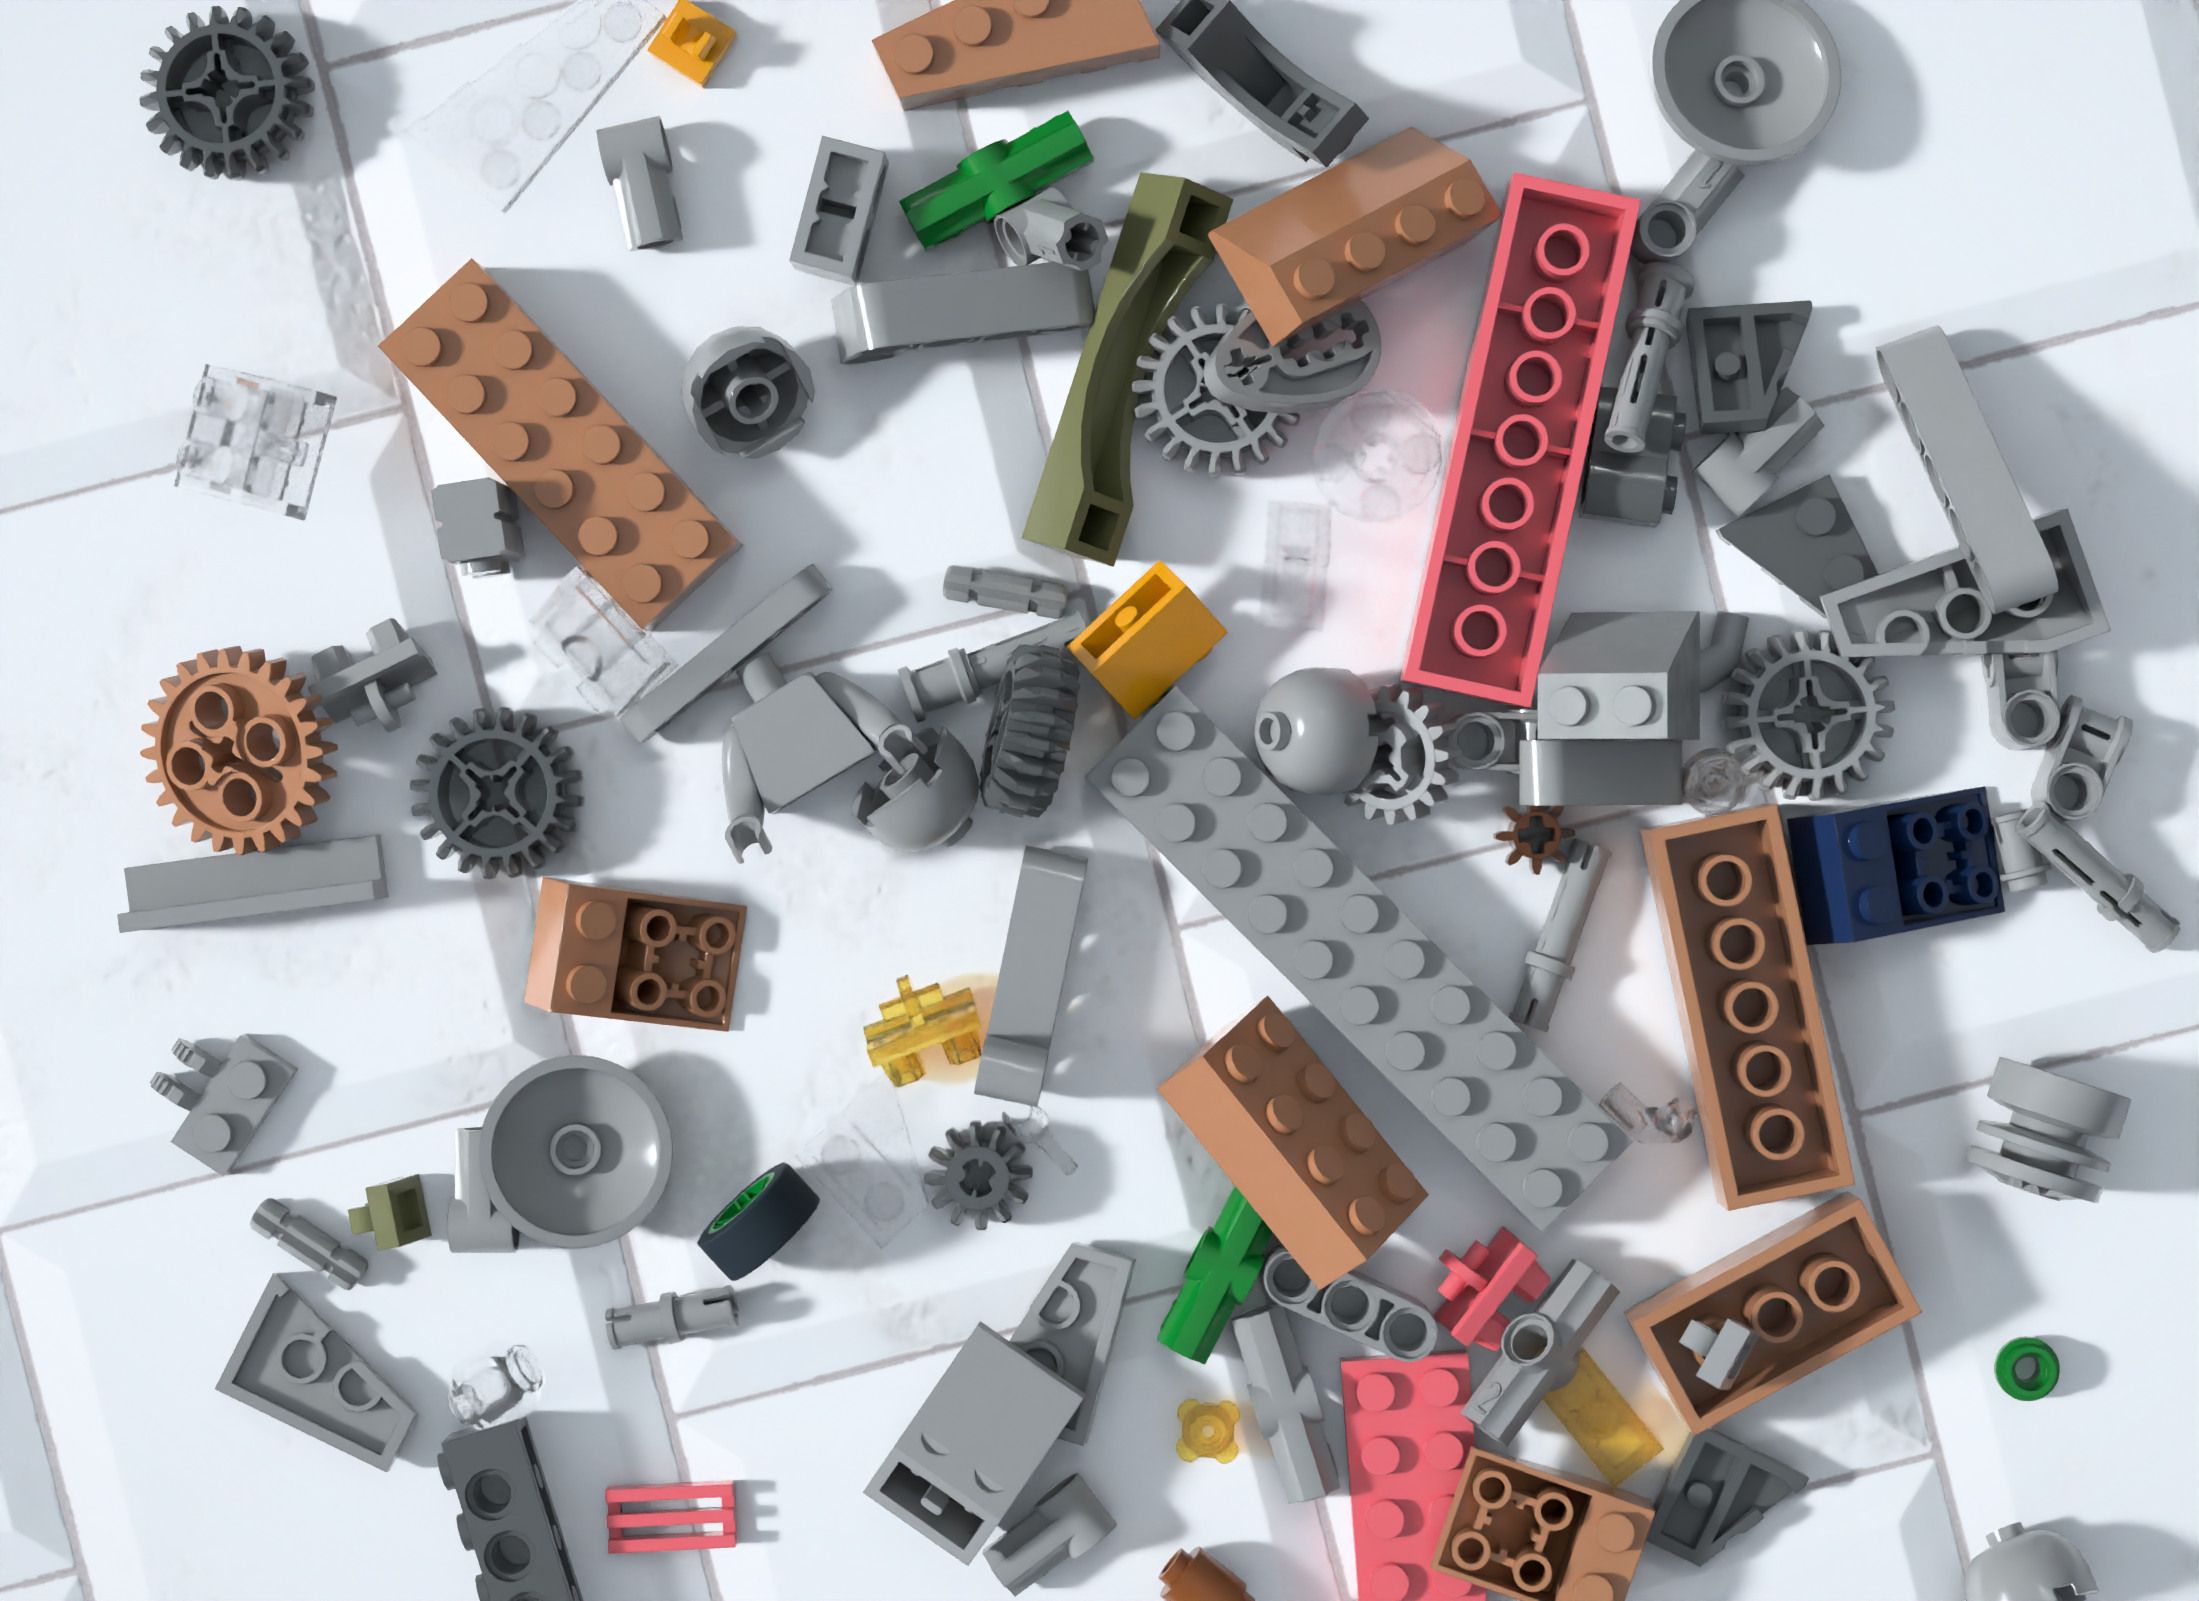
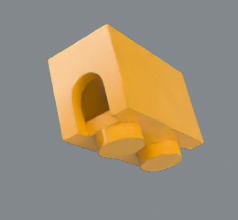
M1159 560L1066 648L1135 720L1148 707L1156 704L1164 696L1167 689L1195 663L1207 657L1213 646L1228 632L1190 588Z

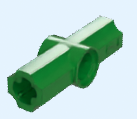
M1066 111L1061 115H1056L1046 123L1032 128L1029 132L1010 142L1007 139H1002L979 149L958 163L956 166L958 170L903 198L899 203L926 252L934 247H938L943 242L959 236L965 230L984 220L988 224L994 222L996 216L1035 196L1038 191L1093 163L1094 157L1077 123L1072 118L1070 112Z
M1235 1185L1213 1228L1208 1226L1200 1238L1184 1271L1183 1277L1186 1280L1177 1298L1173 1301L1172 1307L1161 1324L1160 1331L1156 1337L1157 1341L1163 1343L1171 1350L1204 1365L1235 1305L1241 1306L1250 1292L1265 1260L1266 1255L1263 1254V1251L1273 1233Z

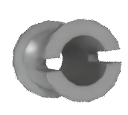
M2028 809L1990 818L2005 874L1999 876L2001 882H2008L2010 893L2048 883L2045 871L2051 869L2050 864H2043L2040 852L2015 832L2018 820Z

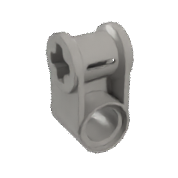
M2058 650L2050 653L1981 654L1982 669L1987 684L1989 726L1992 736L1996 741L2007 749L2020 751L2044 745L2056 734L2060 723L2057 689ZM2008 655H2030V658L2010 659ZM2018 703L2030 706L2037 715V729L2029 738L2021 736L2012 727L2011 713Z
M2070 695L2059 711V728L2054 737L2048 741L2047 750L2032 783L2030 793L2033 805L2038 802H2045L2064 822L2084 819L2096 812L2102 802L2114 768L2128 745L2133 728L2132 719L2120 716L2115 720L2084 707L2082 699L2074 695ZM2063 775L2072 778L2079 789L2078 802L2070 810L2060 806L2055 799V784Z
M1508 710V713L1471 712L1456 715L1447 722L1455 723L1458 728L1452 735L1447 737L1449 746L1458 747V733L1468 723L1478 724L1487 734V748L1480 757L1472 760L1462 755L1449 760L1455 767L1466 770H1505L1507 774H1519L1520 740H1551L1538 739V710Z

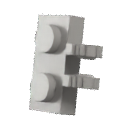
M246 1034L239 1036L223 1062L193 1043L178 1038L171 1049L172 1054L181 1063L212 1078L203 1093L200 1095L184 1085L175 1076L158 1071L149 1083L151 1088L160 1095L166 1097L175 1105L190 1111L170 1142L224 1177L230 1174L298 1068Z

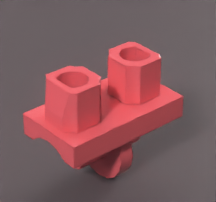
M1502 1226L1487 1247L1475 1240L1462 1258H1459L1448 1249L1443 1251L1438 1259L1451 1270V1273L1438 1288V1291L1447 1299L1433 1317L1466 1347L1473 1341L1492 1351H1498L1501 1347L1502 1335L1511 1321L1500 1313L1497 1308L1510 1291H1513L1528 1303L1537 1300L1550 1283L1551 1278L1535 1260L1538 1255L1517 1236Z

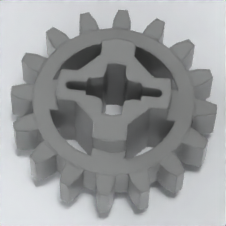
M1400 683L1380 686L1379 690L1377 687L1368 689L1374 700L1377 715H1367L1369 736H1378L1377 752L1370 772L1357 788L1348 792L1344 803L1347 806H1352L1365 802L1364 818L1370 821L1385 816L1387 825L1408 821V818L1413 821L1430 815V807L1444 804L1449 799L1441 785H1448L1459 781L1460 775L1448 766L1449 760L1462 756L1463 751L1459 747L1449 746L1447 737L1452 735L1458 728L1455 723L1440 724L1437 718L1441 714L1444 705L1440 701L1422 705L1423 689L1419 687L1402 691ZM1389 712L1399 715L1403 719L1397 723L1392 717L1383 719L1380 714ZM1387 785H1390L1395 791L1404 789L1408 794L1396 795L1384 789Z

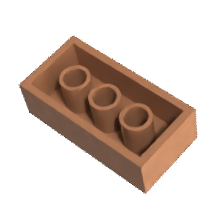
M1268 995L1222 1027L1157 1088L1319 1290L1366 1262L1429 1195Z
M1845 1191L1623 1313L1680 1418L1695 1436L1921 1314L1922 1311L1863 1202L1857 1196ZM1729 1318L1740 1321L1761 1334L1730 1390L1718 1389L1696 1376L1706 1357L1679 1342L1692 1319L1696 1322L1700 1321L1720 1333Z

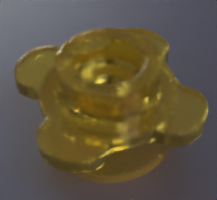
M1187 1399L1180 1404L1177 1416L1182 1422V1438L1176 1443L1178 1456L1186 1462H1194L1199 1457L1215 1458L1221 1464L1232 1462L1239 1452L1238 1444L1234 1441V1425L1240 1419V1411L1236 1404L1229 1400H1223L1219 1404L1210 1402L1199 1403L1196 1399ZM1204 1426H1212L1214 1434L1210 1437H1205L1202 1434Z

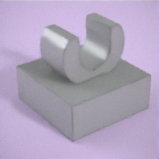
M1729 1318L1720 1333L1702 1322H1696L1692 1319L1679 1342L1706 1357L1696 1374L1697 1377L1718 1389L1730 1390L1761 1334L1740 1321Z

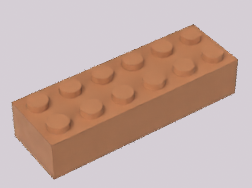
M473 258L464 264L378 345L383 353L642 630L651 632L743 546L494 277Z
M1763 803L1640 829L1717 1203L1726 1210L1731 1211L1855 1185L1777 804Z

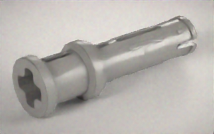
M1657 261L1647 263L1641 267L1638 273L1637 283L1641 288L1636 309L1628 314L1625 323L1626 333L1631 342L1619 381L1609 427L1606 429L1604 438L1606 444L1618 451L1636 453L1644 449L1646 433L1659 391V384L1668 350L1679 343L1684 328L1679 319L1684 300L1689 298L1694 291L1695 279L1688 270L1669 262ZM1662 281L1667 283L1666 287L1660 286ZM1644 373L1637 401L1633 403L1640 374Z
M1080 610L1073 612V615L967 654L964 648L958 650L956 647L948 650V656L945 659L912 671L907 666L897 669L917 723L926 720L927 712L954 702L964 700L967 704L977 701L976 698L982 696L980 689L1000 682L1006 668L1007 659L1011 657L1012 652L1019 645L1036 646L1042 644L1059 648V652L1073 655L1066 647L1087 628Z

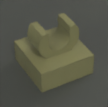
M419 1174L397 1177L366 1187L368 1203L365 1206L347 1209L352 1234L374 1231L378 1251L401 1247L432 1236Z

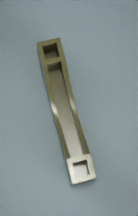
M1140 172L1093 316V323L1090 325L1021 537L1022 539L1072 557L1114 567L1134 507L1130 483V444L1135 415L1134 409L1137 406L1140 394L1132 392V383L1137 380H1144L1146 371L1136 365L1139 356L1152 358L1155 349L1149 343L1150 336L1153 333L1162 336L1168 319L1172 317L1194 282L1214 261L1217 251L1207 234L1226 223L1234 199L1184 177Z

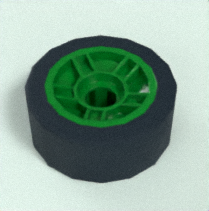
M782 1162L754 1180L727 1204L703 1231L697 1245L730 1280H739L766 1262L802 1228L817 1209L820 1198L789 1164Z

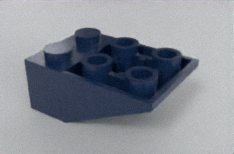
M1985 786L1787 819L1807 945L1858 942L2005 912Z

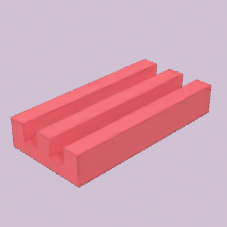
M734 1480L608 1486L605 1490V1500L608 1504V1514L606 1516L607 1528H609L608 1554L735 1548L737 1545ZM721 1497L722 1508L622 1513V1502ZM723 1523V1531L623 1535V1528Z

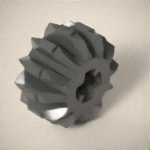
M973 1120L969 1127L971 1142L965 1143L960 1132L954 1127L946 1131L947 1142L955 1151L954 1154L941 1147L933 1146L928 1156L934 1162L946 1167L947 1170H931L926 1172L924 1183L932 1186L946 1184L947 1188L937 1193L931 1203L935 1209L944 1207L952 1200L958 1203L951 1216L950 1222L959 1226L964 1220L967 1209L975 1210L976 1229L985 1230L988 1224V1208L992 1207L998 1219L1003 1223L1011 1220V1210L1003 1200V1197L1016 1203H1026L1029 1196L1028 1192L1010 1183V1181L1032 1178L1033 1167L1025 1164L1011 1166L1010 1162L1020 1157L1025 1152L1026 1146L1022 1141H1019L1003 1151L999 1146L1006 1135L1007 1128L1005 1126L997 1125L990 1142L982 1140L983 1127L981 1121ZM979 1159V1167H982L983 1162L986 1161L994 1168L989 1178L991 1188L979 1190V1184L976 1183L974 1189H971L964 1183L963 1180L969 1171L967 1162Z

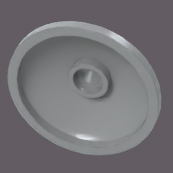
M1680 0L1674 5L1660 25L1650 52L1649 76L1651 88L1657 106L1666 122L1692 148L1715 160L1743 166L1767 165L1782 161L1799 153L1816 139L1827 125L1834 113L1840 95L1841 65L1836 44L1825 23L1803 0ZM1724 82H1736L1741 87L1743 95L1736 96L1730 94L1726 90Z
M566 1055L554 1057L534 1064L520 1072L504 1086L492 1102L484 1119L479 1139V1165L482 1180L489 1198L499 1213L524 1235L541 1243L562 1248L598 1246L630 1232L650 1214L658 1203L667 1185L672 1167L673 1142L666 1114L657 1097L638 1076L628 1069L607 1059L595 1056ZM578 1136L585 1140L587 1150L581 1158L569 1159L562 1152L563 1143L569 1137Z

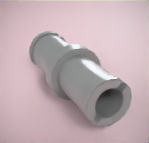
M731 1285L678 1297L675 1291L662 1293L659 1301L619 1309H607L605 1319L607 1322L611 1321L612 1323L605 1325L608 1340L613 1350L620 1349L623 1346L664 1338L672 1344L684 1341L685 1334L726 1326H738L739 1315L733 1312L739 1311L737 1298Z

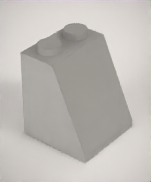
M1700 611L1571 613L1538 672V739L1700 740Z

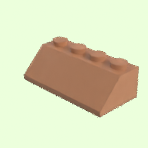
M1410 127L1213 229L1207 235L1269 342L1274 347L1471 241L1502 217L1503 214L1470 159L1417 129Z

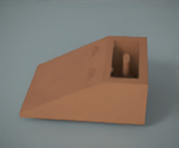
M543 877L524 1003L554 1013L728 1032L747 906L605 884Z
M1471 1445L1429 1567L1430 1569L1520 1601H1625L1656 1511L1650 1499L1585 1476Z

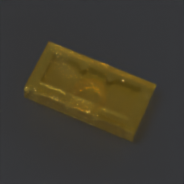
M1581 1347L1577 1351L1579 1363L1574 1378L1566 1386L1556 1391H1548L1543 1400L1615 1489L1664 1450V1448L1585 1349Z

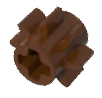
M1526 805L1527 811L1518 813L1514 808L1504 806L1502 811L1511 822L1507 831H1498L1493 834V838L1500 841H1508L1513 849L1504 861L1507 865L1511 866L1517 863L1524 856L1529 858V868L1532 874L1539 875L1542 869L1541 859L1550 856L1553 860L1560 863L1566 861L1564 854L1557 848L1560 845L1561 838H1570L1575 836L1576 833L1575 830L1569 828H1560L1556 820L1562 814L1564 806H1551L1547 812L1539 811V806ZM1537 816L1538 826L1549 828L1550 836L1548 840L1539 841L1538 852L1532 853L1530 843L1519 841L1518 833L1519 829L1529 828L1530 817Z

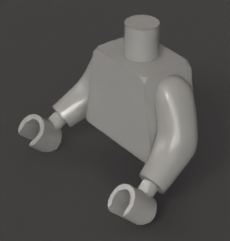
M765 653L736 671L754 704L731 717L733 726L729 727L724 734L722 745V779L730 824L725 831V840L738 864L744 863L743 851L754 843H759L765 855L772 852L773 846L763 829L765 808L769 814L780 811L874 755L878 750L899 774H903L906 772V769L901 765L902 756L914 748L925 755L928 749L908 726L903 725L886 705L862 687L831 672H822L817 676L812 672H806L787 683L770 653Z

